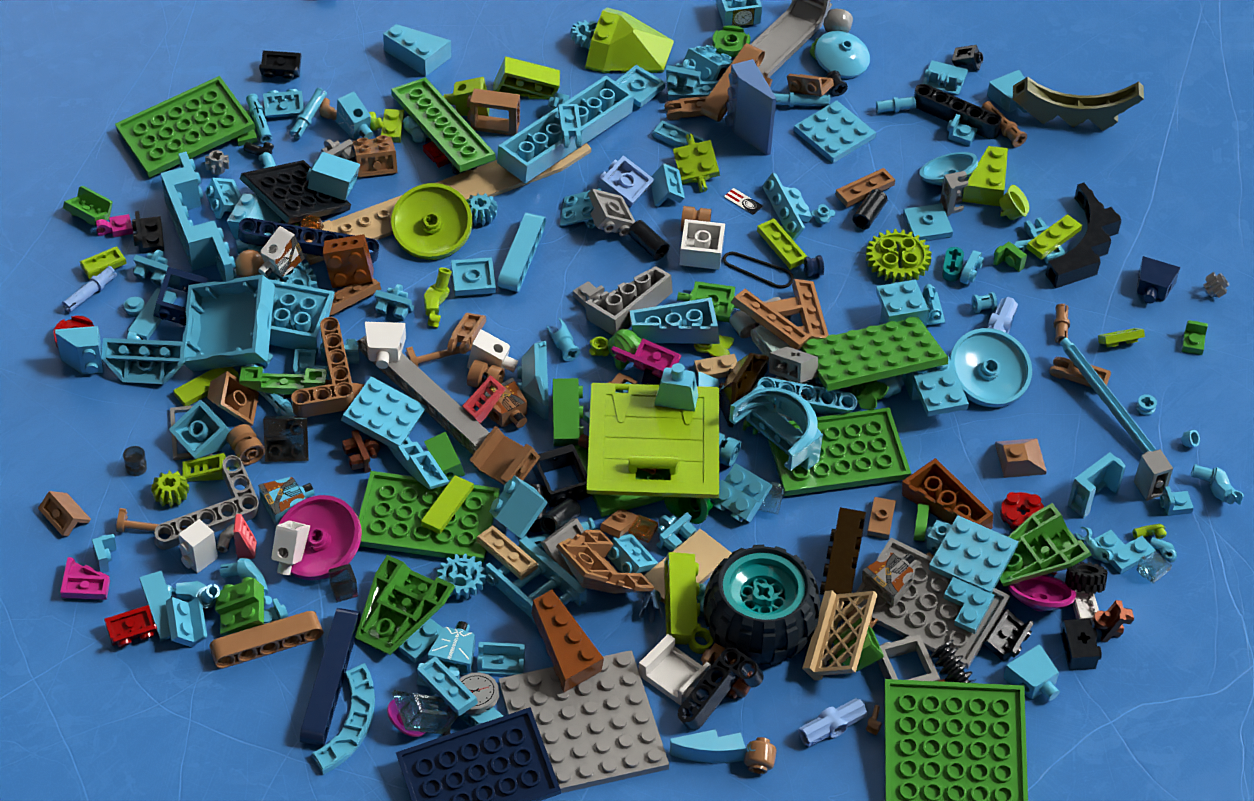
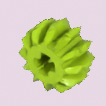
M169 470L167 474L160 472L159 477H154L151 491L154 500L160 502L162 507L169 504L172 508L174 503L180 505L181 500H187L189 484H187L185 475L181 476L178 471L172 474Z

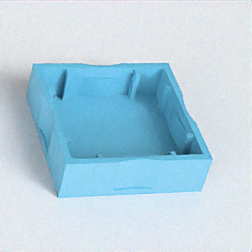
M264 275L236 278L227 282L214 281L189 285L186 304V327L182 341L186 342L184 365L194 372L268 362L275 285Z

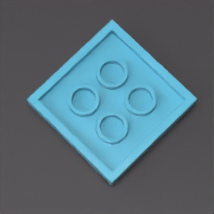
M837 100L794 125V132L831 163H835L876 138V132Z
M371 376L345 411L341 421L397 451L398 446H401L424 414L427 406Z
M957 515L930 562L929 570L949 579L956 577L992 593L1018 547L1019 541Z

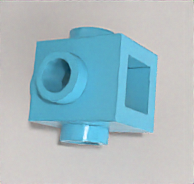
M936 520L934 526L929 527L925 535L927 549L936 554L952 525Z

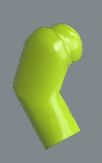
M1162 524L1146 525L1134 528L1132 531L1135 539L1140 536L1149 537L1153 535L1157 539H1163L1167 535L1166 528Z

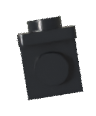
M977 45L955 48L952 62L954 66L972 63L975 71H979L981 63H983V54L979 51Z

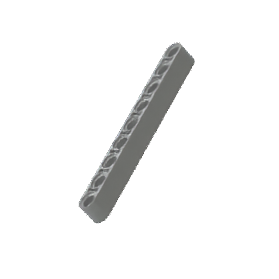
M365 335L357 341V345H359L360 351L368 358ZM401 353L399 361L389 362V366L385 369L379 368L409 397L427 406L425 411L471 454L480 447L489 431L403 353Z

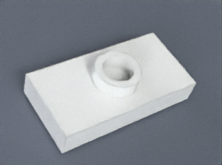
M1075 590L1076 597L1072 605L1076 619H1091L1092 625H1095L1093 615L1099 611L1095 595L1091 592L1087 594L1084 591L1080 593Z

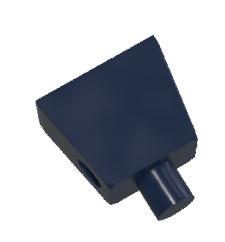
M1143 256L1138 274L1137 293L1144 295L1143 300L1149 304L1154 303L1155 299L1164 301L1176 284L1180 267Z

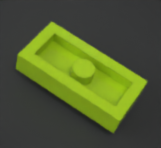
M385 109L384 126L382 127L381 135L391 137L394 143L401 142L404 110Z
M1141 328L1098 335V342L1106 344V347L1119 346V342L1126 341L1127 344L1136 343L1138 338L1145 337L1144 329Z

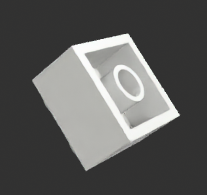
M685 219L679 265L720 270L725 224Z

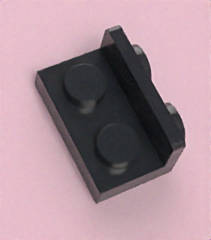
M135 211L136 219H132L133 231H137V234H133L134 245L139 246L140 254L152 253L156 250L164 251L161 216L140 219L139 211Z

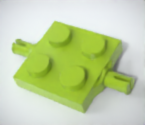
M690 133V139L688 134L685 136L688 145L673 149L677 169L680 171L682 185L698 183L699 191L703 192L704 188V192H706L708 188L705 181L720 176L711 140L695 143L694 135Z

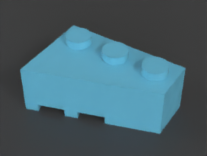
M398 24L383 33L384 51L425 77L452 57L451 40Z

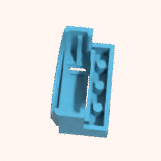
M759 385L730 406L729 420L735 425L746 417V421L789 455V460L784 465L790 471L799 464L806 470H809L819 462L823 434L817 428L818 422L813 408L801 396L786 389L765 388L763 385ZM777 398L776 408H774V401ZM778 413H781L791 418L794 422L797 423L800 429L792 426L786 417L780 416Z

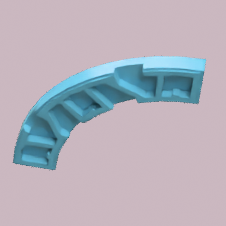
M365 663L344 672L351 691L352 701L344 728L328 744L312 753L313 759L323 775L344 763L358 749L371 727L375 710V693L373 681Z

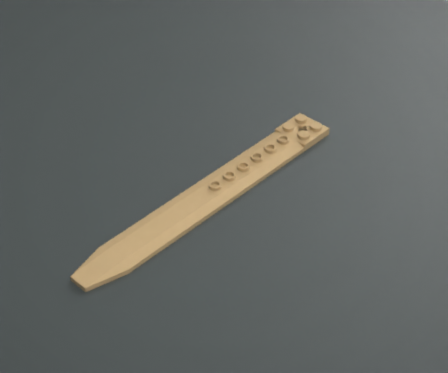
M585 143L581 148L576 149L526 184L563 171L591 153L590 146ZM497 160L479 166L475 170H469L436 182L454 188L466 200L469 199L470 195L476 196L477 193L480 195L486 193L488 197H494L526 185L499 165ZM401 196L336 220H327L308 228L355 236L365 234V237L375 240L393 235L391 216L394 206ZM303 253L310 265L324 260L323 256Z

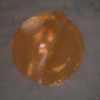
M316 215L306 216L301 223V227L319 230L324 228L322 220Z

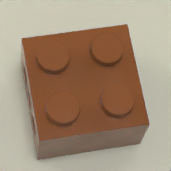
M365 234L324 241L323 257L332 288L373 282L374 267Z

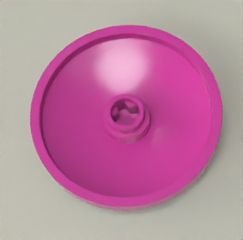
M318 495L304 499L290 508L279 522L281 524L290 520L310 525L302 560L293 564L291 574L301 579L320 580L335 575L352 561L360 546L362 529L357 514L345 501L334 496Z

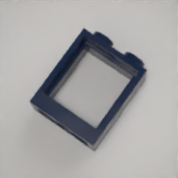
M168 267L156 301L153 316L186 326V308L163 301L167 288L170 287L188 292L189 285L207 283L208 278Z

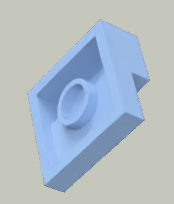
M622 156L619 161L615 159L608 168V173L604 171L598 178L600 183L597 188H601V191L622 196L625 203L631 207L651 186L654 179L625 156Z

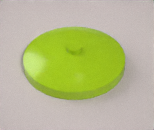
M427 183L408 190L399 198L392 212L391 226L397 243L408 254L420 259L437 260L454 254L466 243L472 230V214L468 202L457 190L444 184Z

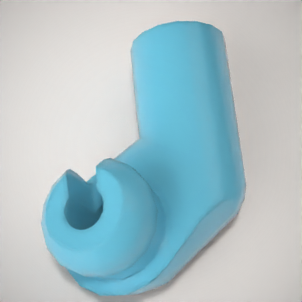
M264 152L259 156V161H262L261 164L264 165V168L276 166L270 153Z
M1152 537L1150 545L1160 551L1166 562H1174L1177 558L1174 546L1169 542Z

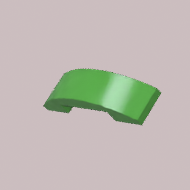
M242 366L239 384L265 393L293 394V392L299 389L326 385L327 369L306 368L305 374L263 373V367Z

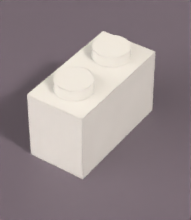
M200 519L178 534L179 548L182 553L181 560L188 569L192 568L196 573H199L218 559L214 531Z

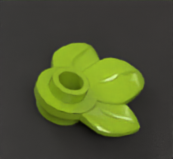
M719 335L720 344L694 343V348L698 352L708 353L713 357L730 355L728 349L732 346L734 338Z

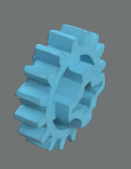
M584 20L582 23L577 21V24H573L571 27V40H575V44H581L580 47L589 49L598 22L591 21L590 23Z
M455 554V559L453 560L448 557L447 564L441 563V569L437 571L438 578L456 586L449 597L456 594L457 599L461 595L468 599L470 593L476 596L477 589L483 590V584L486 583V571L482 567V562L478 561L475 563L474 556L467 559V554H464L463 558H459Z

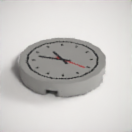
M481 672L469 673L459 679L477 697L478 701L477 705L465 713L481 714L486 712V709L489 707L492 708L496 705L499 699V688L495 679L490 675Z

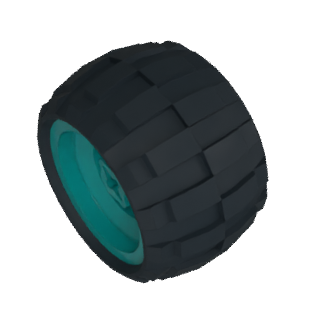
M763 544L733 551L728 559L724 558L719 563L706 586L703 610L706 625L709 627L710 635L716 644L725 649H737L752 659L758 666L760 664H770V666L781 664L787 657L792 659L804 648L807 640L811 639L818 624L821 602L815 578L811 570H807L804 561L797 555L793 556L787 553L786 549L777 546L775 548L766 547Z

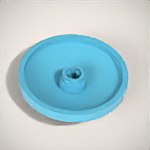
M992 328L972 330L963 335L951 351L949 358L965 396L976 404L995 408L1010 405L1024 394L1031 382L1032 364L1027 351L1018 340L1001 330Z

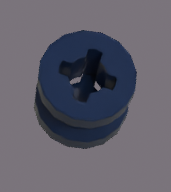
M817 255L815 258L804 257L806 277H812L813 274L824 275V261L821 255Z

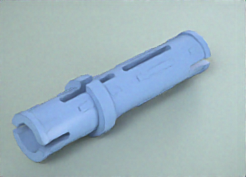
M108 266L97 276H92L87 284L62 302V306L67 305L64 309L71 313L95 292L103 290L104 285L117 277V273H113L115 270Z

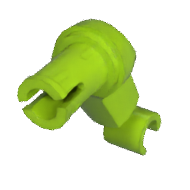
M443 267L438 270L436 283L431 285L424 294L425 314L429 316L427 324L437 328L441 318L438 315L439 306L449 295L450 290L447 286L452 273L450 269Z

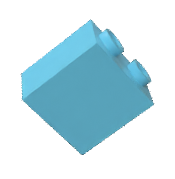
M322 152L318 160L315 159L312 169L310 168L307 173L306 180H309L308 189L346 200L357 181L360 164Z

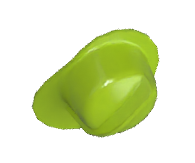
M1011 185L999 200L1000 207L1002 208L1000 212L1001 217L1006 215L1009 219L1015 220L1022 216L1026 217L1029 212L1028 200L1016 185Z

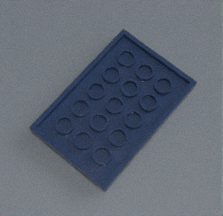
M531 707L396 752L411 801H542L561 794L560 786Z

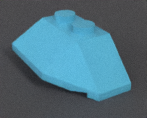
M103 338L101 359L123 383L165 385L185 364L186 342Z
M546 341L534 343L521 357L522 366H517L518 379H522V382H518V387L527 401V407L543 419H549Z

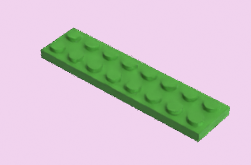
M426 77L391 89V94L460 172L496 160L495 152Z

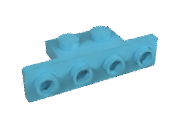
M771 173L762 187L785 231L795 241L805 228L802 221L809 222L812 219V215L800 191L796 188L782 186L776 173Z

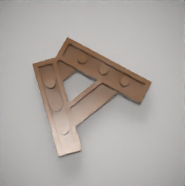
M794 279L792 288L795 297L764 303L747 289H744L734 296L731 302L796 350H799L809 339H823L829 335L813 281ZM800 313L803 326L797 327L784 316Z

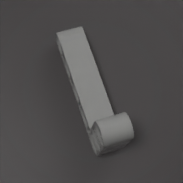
M234 455L228 456L222 463V475L232 499L159 524L154 531V541L158 548L166 550L180 544L178 534L182 532L180 528L183 526L189 527L198 519L201 521L203 519H210L212 522L206 525L215 533L234 524L236 514H241L245 521L256 517L259 504L258 498L239 457ZM229 466H235L237 470L229 471L227 468ZM243 485L245 489L237 490L235 486ZM251 504L254 507L252 509H245L243 505ZM225 511H229L233 513V515L230 517H226L222 513ZM161 534L170 535L168 539H161L159 536Z

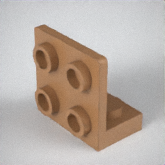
M381 135L374 139L359 138L357 141H352L356 163L360 164L358 177L398 173L396 150L391 137Z

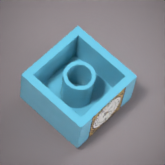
M716 0L724 26H745L761 23L762 5L760 0Z

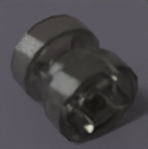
M139 446L128 447L123 453L126 472L131 476H140L147 470L145 451Z

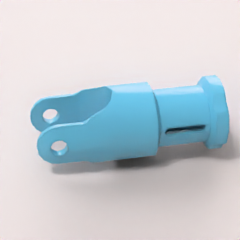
M558 318L562 328L558 332L552 333L547 325V330L556 347L561 349L563 359L565 361H573L579 356L580 349L574 345L573 337L563 320Z

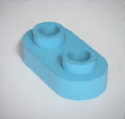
M973 250L962 271L961 283L969 285L970 282H974L977 275L976 270L977 268L981 269L984 262L981 252Z

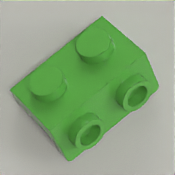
M80 186L77 197L64 201L63 209L69 211L73 216L86 220L88 224L96 225V220H109L113 202L85 186Z

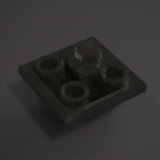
M265 416L263 419L265 462L309 461L307 417Z

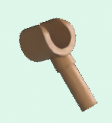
M879 705L874 706L873 714L868 719L866 731L874 735L878 734L882 723L877 721L880 710Z

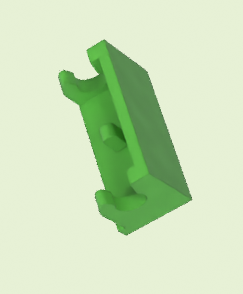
M446 432L424 441L428 451L448 480H451L454 475L458 477L465 475L461 462Z

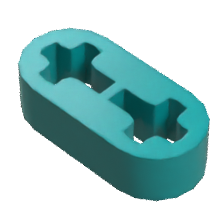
M950 247L946 251L942 276L947 281H957L960 278L964 258L962 249Z

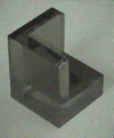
M350 564L332 568L328 571L330 587L336 603L358 597L357 581Z

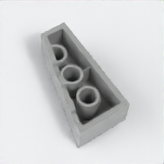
M655 266L635 276L634 281L630 283L623 282L617 285L618 289L610 293L605 291L600 294V298L594 301L592 299L586 301L587 320L611 335H614L621 329L630 328L631 310L655 307L673 293L671 275Z

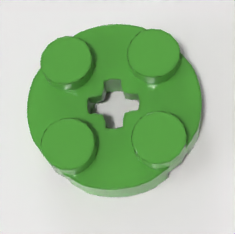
M724 26L723 30H716L713 34L712 45L717 49L716 52L724 53L731 57H736L746 43L750 44V35L744 33V29L738 26Z

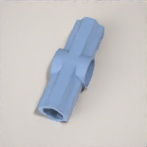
M1010 297L1002 298L996 312L992 313L987 328L1001 330L1009 334L1018 303Z
M855 698L836 709L835 707H829L823 710L817 719L798 729L801 741L805 746L810 747L829 736L832 738L840 736L846 731L848 726L867 717L865 705L861 699Z

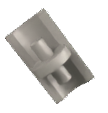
M330 139L324 141L325 148L321 149V152L354 161L356 158L352 149L353 142L350 139L341 144L338 140L335 142Z

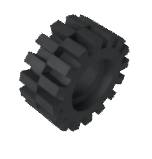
M1080 562L1067 569L1065 584H1067V587H1071L1072 590H1077L1080 593L1081 591L1087 594L1089 592L1092 594H1096V592L1101 593L1106 588L1108 572L1107 569H1104L1103 566L1099 567L1098 564L1092 565L1090 562L1088 564Z

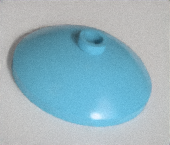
M843 31L827 32L818 39L815 45V56L820 66L828 73L838 71L841 75L840 78L858 77L869 66L870 54L867 47L859 38Z
M969 152L942 155L927 162L920 169V177L929 184L943 186L944 175L965 171L968 177L978 165L977 156Z

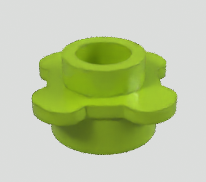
M595 337L590 340V355L608 356L610 354L606 338Z

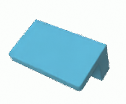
M663 163L651 176L654 179L651 184L653 199L657 207L667 198L679 203L685 199L680 171Z

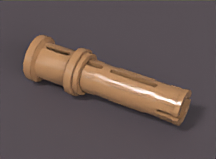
M990 101L985 102L981 108L1001 117L1000 129L1002 135L1008 137L1014 147L1024 144L1027 134L1021 132L1017 128V124L1009 121Z

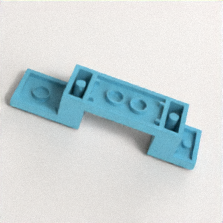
M187 152L179 153L181 168L161 173L165 203L192 271L216 264L223 282L234 280L237 278L236 272L233 270V268H236L233 256L229 257L228 243L223 242L224 235L221 227L217 228L215 220L194 226L192 220L187 219L189 217L188 210L201 207L200 198H203L201 187L198 186V184H201L199 173L194 172L196 168L193 159H189Z
M916 279L876 286V294L882 306L880 325L890 321L906 320L908 317H919L926 327L929 309ZM949 356L948 364L901 375L910 399L921 400L927 417L968 409V400Z

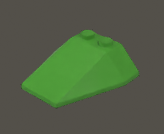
M1051 503L1033 513L1008 536L1019 541L1018 547L999 580L1003 586H1008L1066 570L1089 558L1092 554L1082 540L1077 541L1067 528L1061 513Z
M387 555L375 573L355 638L391 655L445 604L456 586L438 577L432 580L414 572L403 561Z

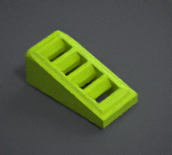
M224 453L183 461L182 475H185L187 482L224 480L222 463L226 456Z

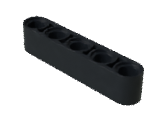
M927 84L916 86L914 97L917 109L947 122L954 120L956 114L960 115L959 123L977 128L976 134L987 139L998 137L1001 125V117Z

